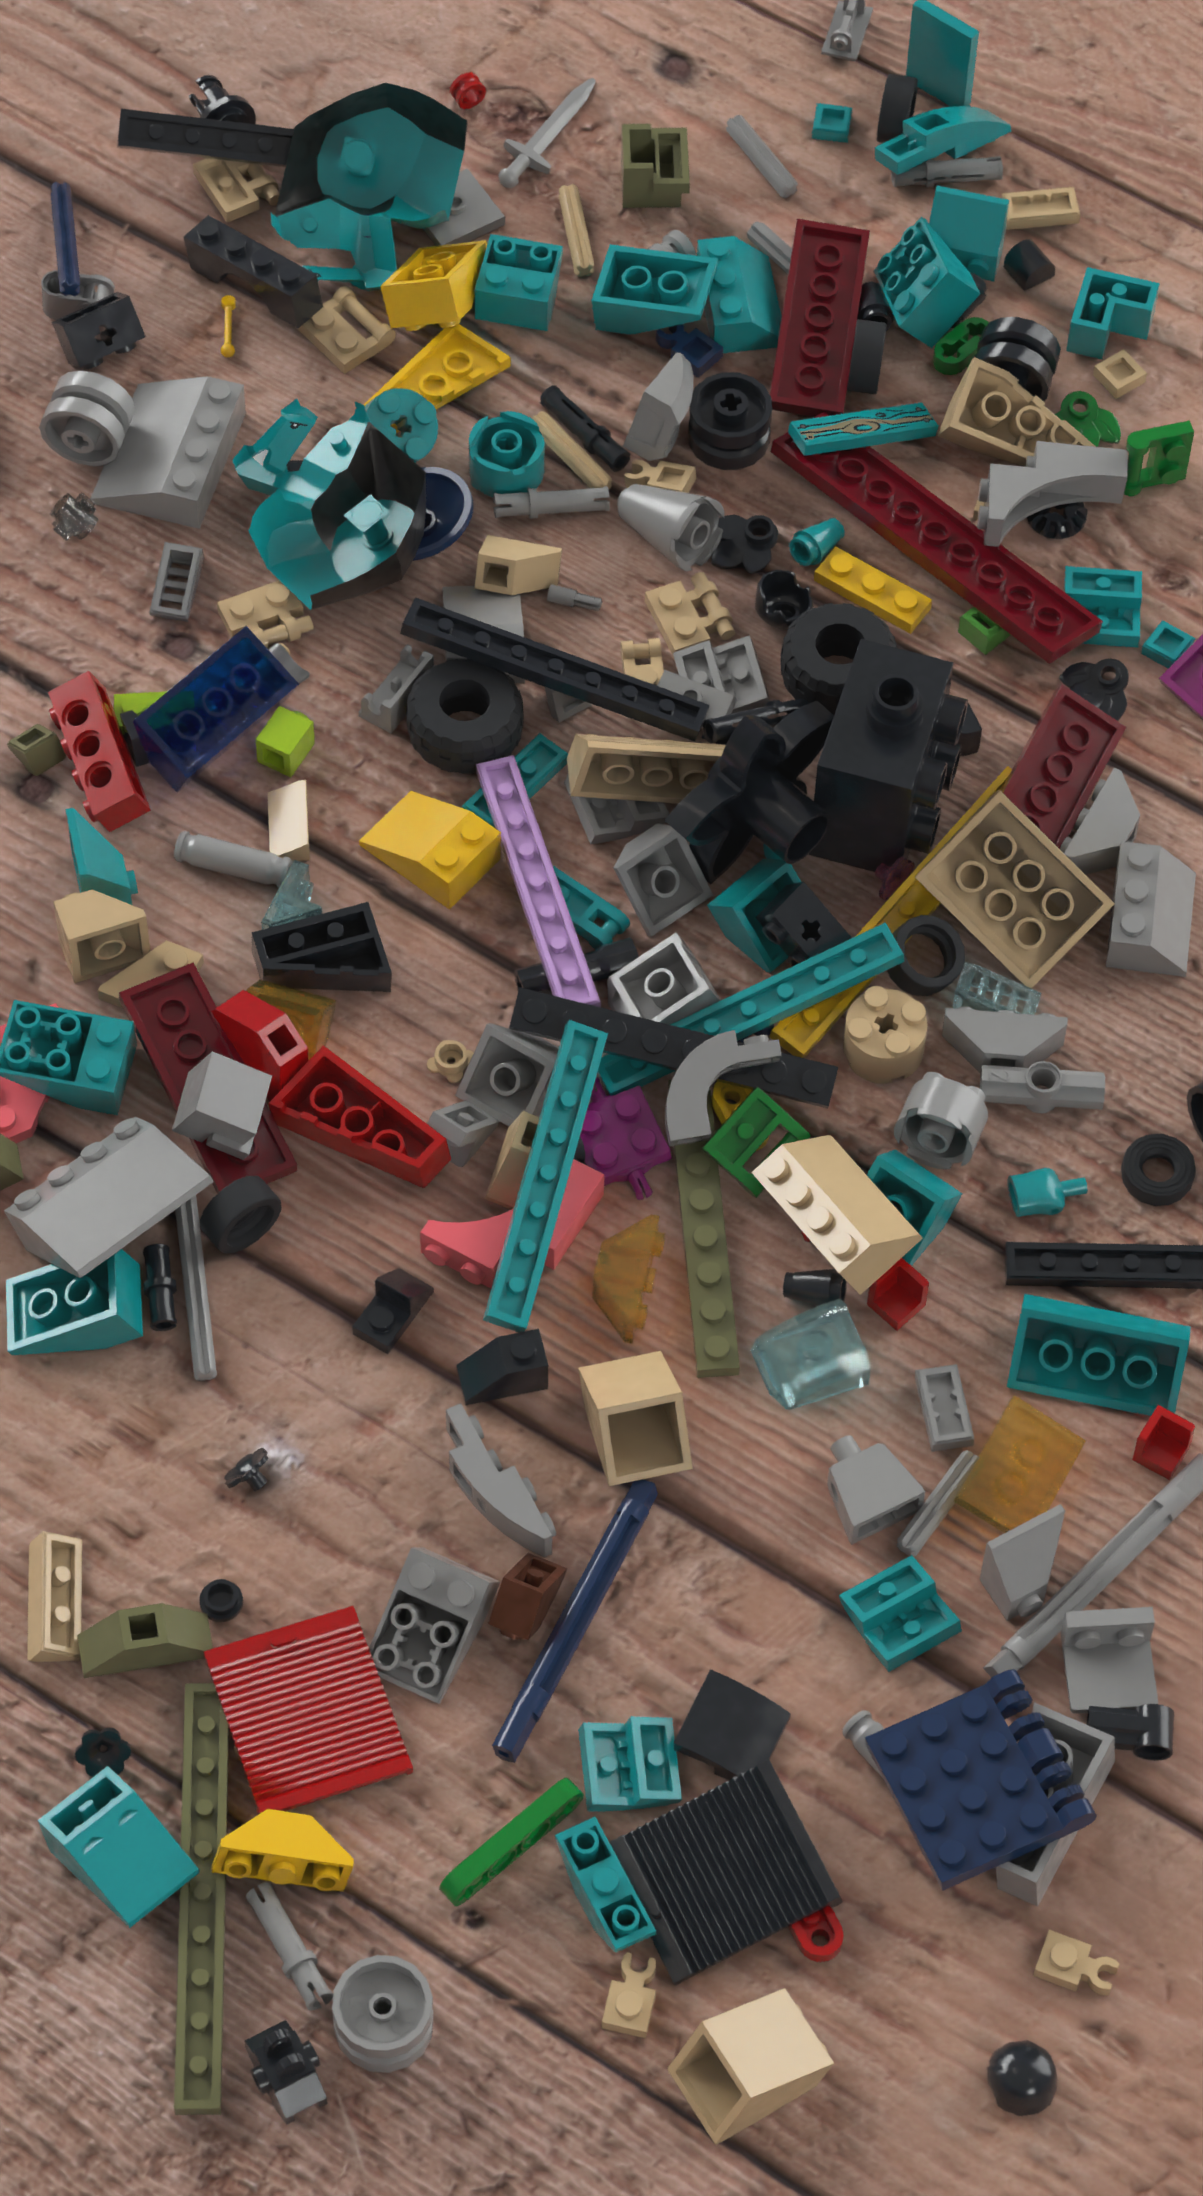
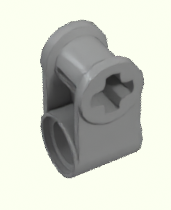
M58 270L50 271L41 280L43 311L48 317L58 320L114 294V283L105 276L80 274V293L75 297L71 294L64 296L60 293ZM95 286H98L97 292H95Z

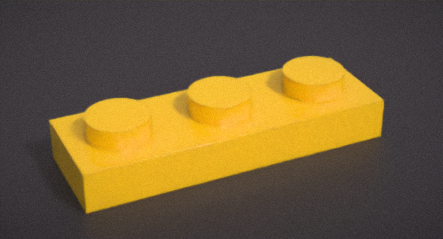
M836 546L814 572L815 582L860 607L873 612L875 615L909 634L914 631L932 606L931 598Z

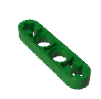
M569 1778L561 1779L448 1873L441 1882L439 1890L454 1906H460L569 1816L581 1803L584 1794Z

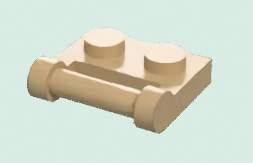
M348 286L340 287L333 297L324 302L323 307L298 329L344 374L388 347L396 337V331L390 328V325L387 323L382 324L356 299V293ZM347 310L372 336L365 339L340 313Z

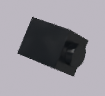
M539 1329L497 1337L456 1365L465 1406L548 1389V1362Z

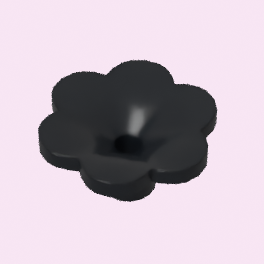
M260 1448L253 1454L243 1457L225 1475L224 1479L226 1480L225 1484L227 1487L232 1488L240 1482L246 1481L254 1491L261 1489L267 1483V1479L259 1471V1468L268 1460L267 1451L264 1448Z
M106 1728L101 1732L97 1730L86 1731L82 1735V1744L75 1750L76 1761L81 1765H85L86 1773L91 1777H94L107 1766L119 1775L124 1770V1761L131 1756L130 1744L121 1740L119 1731L114 1728Z

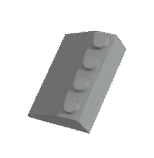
M208 376L138 384L132 397L136 409L116 459L103 467L90 498L91 504L200 529L246 414L244 385Z
M140 1118L126 1119L117 1124L112 1134L101 1142H95L86 1146L81 1151L80 1157L68 1165L54 1169L50 1172L45 1182L35 1189H29L19 1194L15 1198L14 1204L4 1210L26 1251L82 1278L213 1183L211 1176L155 1125Z

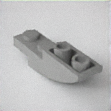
M461 1403L446 1409V1430L456 1446L455 1449L449 1451V1470L461 1490L478 1511L507 1537L542 1557L551 1555L552 1537L556 1536V1530L548 1513L540 1514L534 1503L537 1501V1496L530 1480L527 1477L521 1479L515 1466L505 1470L502 1469L493 1449L487 1451L481 1440L484 1438V1434L475 1415L468 1417Z

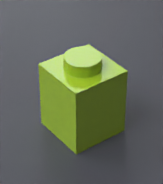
M279 705L255 739L257 762L288 777H292L315 744L314 721L299 711H290Z

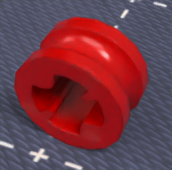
M468 72L460 75L452 82L450 94L456 99L460 108L470 109L484 99L486 88L475 73Z

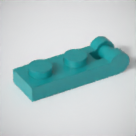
M553 866L575 931L585 938L592 948L596 950L601 945L612 943V938L616 934H623L630 926L629 918L622 911ZM597 917L605 922L602 927L593 923Z

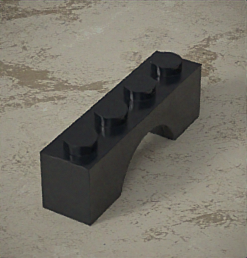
M208 215L183 236L192 270L217 284L228 274L240 277L257 291L272 315L299 329L323 307L315 273Z

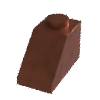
M527 1553L503 1577L488 1624L499 1628L500 1633L506 1637L517 1640H529L541 1627L568 1568Z

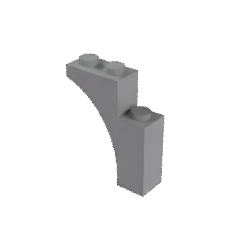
M1037 441L1034 456H1027L1025 467L990 463L988 479L981 478L978 501L985 502V506L979 507L977 529H984V545L999 547L1003 538L1016 524L1026 517L1049 507L1075 502L1122 504L1127 481L1128 451Z

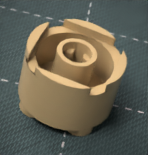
M881 986L868 988L863 995L851 1004L846 1015L843 1051L850 1062L849 1066L861 1078L881 1084L892 1083V1079L902 1076L905 1079L912 1075L920 1066L924 1055L927 1034V1018L924 1005L908 994L898 990L884 989Z

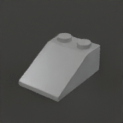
M475 586L442 587L443 608L524 637L520 594H501L474 589ZM446 651V661L467 659ZM508 674L515 683H525V679Z

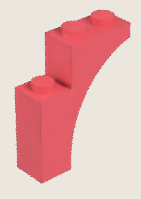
M573 1159L544 1264L553 1270L604 1195L605 1174ZM514 1209L488 1219L457 1223L428 1220L420 1232L421 1253L435 1265H446L460 1272L461 1276L468 1282L475 1285L483 1284L492 1289Z

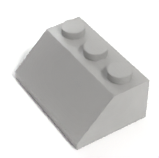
M1121 841L1112 900L1115 905L1111 910L1106 967L1186 977L1196 872L1162 846Z

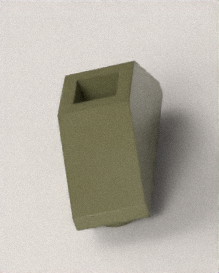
M164 1603L118 1610L77 1635L84 1678L205 1659L203 1651L213 1649L208 1615L206 1613Z

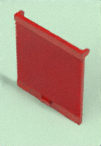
M354 1605L203 1651L208 1670L254 1797L258 1815L266 1809L278 1811L291 1810L404 1773L406 1775L413 1773V1765L398 1730V1725L369 1651V1646L361 1629Z

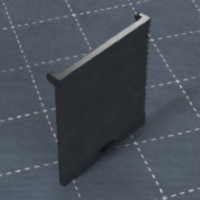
M769 1759L758 1764L755 1768L749 1769L746 1773H741L738 1777L725 1781L715 1789H711L707 1793L701 1794L689 1802H685L675 1810H670L667 1814H662L659 1818H654L651 1822H647L636 1830L630 1831L628 1834L621 1835L609 1842L656 1929V1934L651 1936V1939L675 1986L829 1905L830 1907H836L842 1903V1899Z

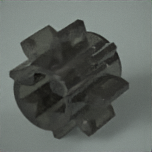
M82 492L76 499L69 493L65 494L51 510L50 516L55 519L52 523L54 526L53 530L65 541H68L72 535L79 540L84 539L98 522V518L93 514L96 511L95 503Z

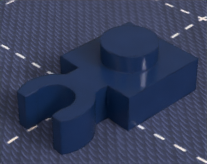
M683 324L669 327V331L673 334H666L660 329L656 331L657 344L662 348L671 349V358L675 353H682L691 363L693 375L697 378L723 358L724 347L697 328L689 334L684 331Z

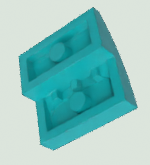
M1065 566L1063 591L1103 621L1100 633L1082 644L1138 648L1140 641L1142 571Z
M912 1555L839 1595L840 1602L853 1624L888 1672L962 1632L960 1619L937 1594L935 1581Z
M630 1716L626 1723H582L578 1733L587 1811L646 1809L681 1802L682 1794L677 1753L674 1750L675 1736L672 1718Z

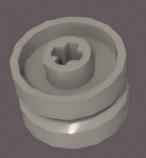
M82 370L68 372L59 378L39 429L47 445L63 458L89 466L107 465L116 459L136 409L132 397L125 388L114 380L94 372Z
M375 1955L357 1961L342 1974L333 1993L332 2015L334 2019V2032L339 2048L348 2059L368 2071L390 2073L410 2066L421 2057L432 2039L434 2015L433 1996L428 1981L418 1968L397 1956Z

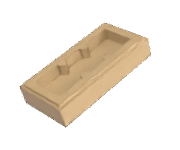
M1074 187L1002 193L1001 198L1009 200L1006 222L1007 230L1078 224L1080 221V211Z

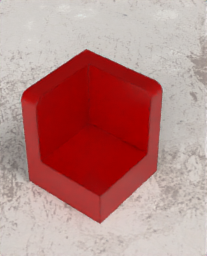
M901 1258L869 1287L867 1305L892 1328L898 1331L926 1306L929 1282L908 1262Z
M1158 1405L1137 1438L1132 1460L1170 1480L1190 1449L1195 1425Z

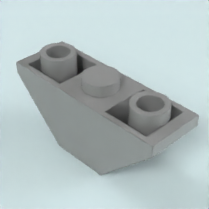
M1117 768L1112 770L1107 781L1099 780L1091 798L1094 803L1090 809H1082L1074 827L1077 832L1073 838L1066 837L1060 847V850L1085 875L1116 867L1121 841L1134 842L1137 835L1140 813L1122 771Z
M970 1007L945 1008L942 1036L979 1073L981 1072L982 1065L1029 1068L1036 1062L1044 1061L1064 1046L1068 1017H1056L1049 1013L1038 1015L1017 1014L1009 1010L997 1012L979 1011Z

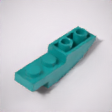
M951 106L930 110L904 120L903 134L875 147V160L899 175L944 152L954 159L965 156L969 152L1011 132V125L990 111L977 107Z

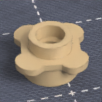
M444 1040L437 1046L435 1057L428 1059L427 1068L431 1073H440L446 1076L450 1083H459L462 1081L463 1073L474 1053L471 1050H466L465 1046L458 1041ZM454 1060L455 1062L453 1064H449L447 1061Z

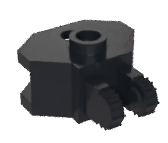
M286 2020L245 2040L246 2050L254 2066L250 2070L254 2082L262 2095L268 2094L276 2111L286 2125L295 2121L294 2114L314 2104H317L319 2108L328 2104L327 2096L315 2069L320 2066L319 2058L310 2041L302 2043L296 2031L290 2027Z

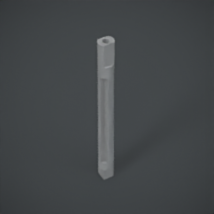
M1199 1453L1001 1647V1651L984 1667V1670L991 1678L1010 1669L1022 1670L1061 1631L1065 1612L1082 1611L1203 1492V1454Z

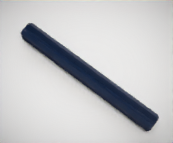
M55 182L51 185L50 196L59 289L62 295L67 296L71 294L75 297L80 293V274L71 187L66 182L62 184Z

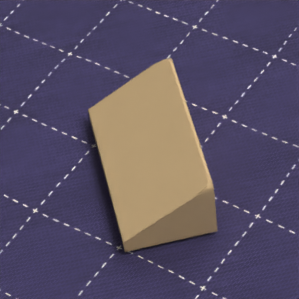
M300 780L267 793L270 853H274L280 858L289 857L292 861L310 860L306 780Z

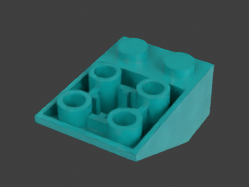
M922 216L913 226L905 230L898 244L890 253L885 254L879 260L874 270L899 327L930 348L941 339L980 295L972 275Z
M14 1000L0 1046V1076L76 1108L118 1116L137 1048L134 1021Z
M108 1766L37 1820L49 1851L129 1928L200 1873L199 1868L138 1794Z

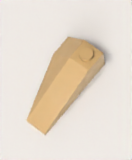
M975 357L970 362L949 403L938 434L939 437L970 450L1024 467L1027 456H1034L1037 441L1096 447L1066 420L1059 419L1045 407V402L1037 395H1031L1017 383L1018 379L1010 372Z

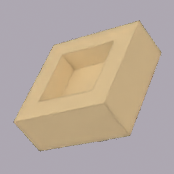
M1123 349L1094 365L1093 376L1117 399L1144 384L1147 373Z

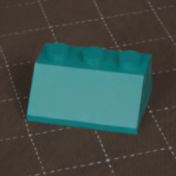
M735 236L697 240V256L718 258V266L704 307L710 338L724 347L723 353L777 348L782 316L769 256Z

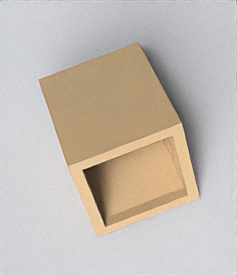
M661 1351L578 1368L584 1408L609 1486L693 1469L682 1391Z
M784 1988L702 2021L667 2070L716 2145L815 2088L834 2062L829 2056L825 2045L819 2041L804 2018L800 2007L794 2003Z

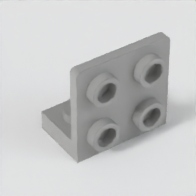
M1153 1607L1065 1612L1061 1629V1642L1069 1706L1072 1713H1088L1089 1706L1135 1710L1141 1705L1158 1704L1150 1645L1155 1624Z

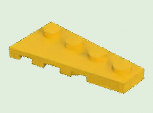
M460 324L446 327L379 389L364 406L384 391L403 388L420 394L427 401L431 402L437 410L511 367V357ZM393 423L390 427L396 429V433H398L397 425Z

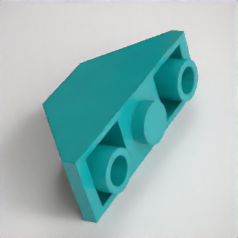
M596 1816L555 1835L575 1895L594 1931L615 1953L656 1934L655 1927Z

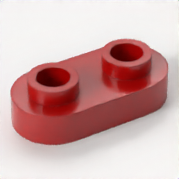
M830 1905L788 1927L802 1954L812 1961H830L839 1954L842 1948L843 1928ZM815 1936H824L828 1943L824 1946H817L813 1943L812 1939Z

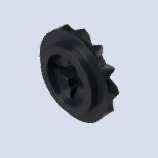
M1084 502L1067 503L1054 506L1056 509L1064 508L1063 516L1057 512L1050 513L1051 507L1026 517L1029 525L1038 534L1052 539H1064L1074 536L1082 530L1086 523L1088 509L1085 508Z

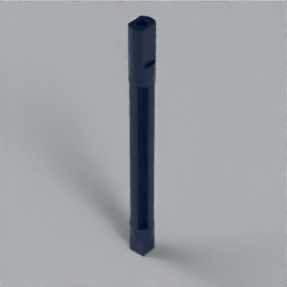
M644 1479L633 1481L625 1498L622 1499L492 1744L495 1754L499 1758L508 1762H516L536 1722L541 1718L649 1515V1510L658 1495L655 1483Z

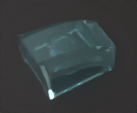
M840 1298L807 1310L773 1327L757 1337L751 1348V1353L769 1394L787 1410L869 1385L871 1368L866 1347L863 1345L850 1316L847 1304Z

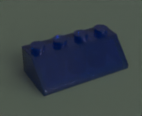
M245 626L133 720V724L150 764L176 792H179L286 701L299 683L254 633Z

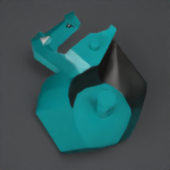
M386 82L352 93L309 115L294 128L275 216L271 213L272 226L282 239L290 241L297 248H325L351 251L355 261V265L352 268L303 265L302 267L317 275L318 281L347 282L366 291L381 290L380 286L397 270L392 221L414 228H426L449 220L465 150L467 120L425 94Z
M295 399L281 410L282 416L253 446L244 445L232 459L239 477L248 489L271 495L259 505L252 516L251 526L248 530L267 569L310 610L371 593L402 580L416 556L424 535L426 472L371 424L364 405L354 401L356 406L354 415L348 421L332 427L304 458L299 471L288 472L286 465L312 429L318 417L308 408L301 406L298 399Z

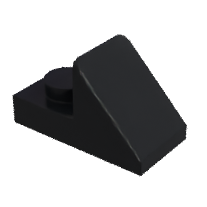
M400 1268L377 1277L375 1280L376 1295L352 1326L353 1335L389 1354L431 1297L434 1288Z

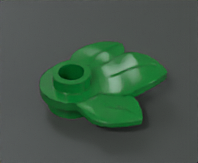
M1075 391L1063 399L1060 411L1055 415L1061 420H1066L1096 447H1098L1100 440L1114 444L1120 442L1121 430L1116 417L1110 411L1099 408L1097 401L1092 395L1084 391ZM1075 404H1082L1086 407V411L1077 412L1073 406Z

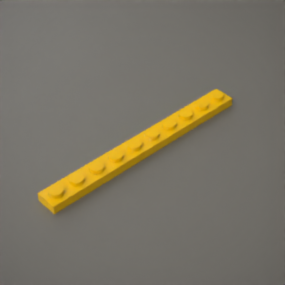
M1009 766L1001 772L856 936L885 922L891 933H893L907 920L920 915L930 916L941 903L915 876L997 790L1001 791L1012 771ZM877 975L779 1021L772 1029L769 1038L772 1040L779 1039L780 1046L793 1056L805 1058Z

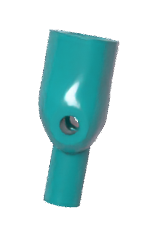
M1050 1168L1009 1175L1007 1179L1010 1200L1017 1217L1035 1214H1058L1065 1207V1197L1087 1194L1088 1192L1085 1177L1060 1181L1055 1171Z

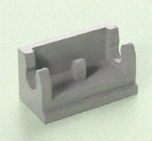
M409 644L402 649L400 661L373 695L367 693L361 700L359 717L389 733H392L406 716L408 695L415 681L426 670L434 666L433 654L424 651L418 661L412 656V647Z

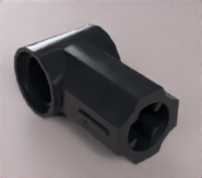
M1145 1704L1137 1707L1135 1710L1089 1706L1086 1725L1114 1736L1115 1749L1130 1750L1139 1758L1153 1761L1165 1760L1173 1755L1174 1711L1170 1707L1159 1704Z

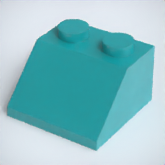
M937 186L929 224L969 272L976 274L983 280L995 281L1003 251L1009 200Z
M763 858L707 906L725 937L764 971L771 973L789 956L779 945H775L765 937L762 932L763 926L755 917L786 885L798 883L801 880L791 864H787L779 859Z
M895 1149L878 1155L867 1176L923 1238L902 1257L912 1266L943 1230L963 1193Z

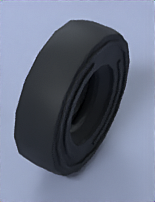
M1148 1134L1136 1139L1127 1148L1121 1164L1123 1184L1132 1196L1146 1204L1164 1206L1181 1200L1190 1191L1195 1178L1196 1168L1194 1156L1189 1148L1180 1140L1165 1134ZM1151 1158H1162L1171 1163L1174 1168V1175L1164 1182H1156L1145 1175L1142 1166Z

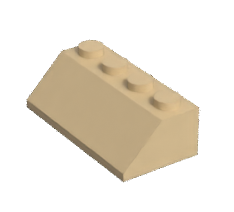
M575 734L567 756L571 796L679 804L694 788L707 780L711 768L722 756L726 745L708 742L693 743L673 740L637 739L634 737L598 736L595 734Z
M831 1135L782 1144L751 1172L836 1271L860 1295L923 1239Z

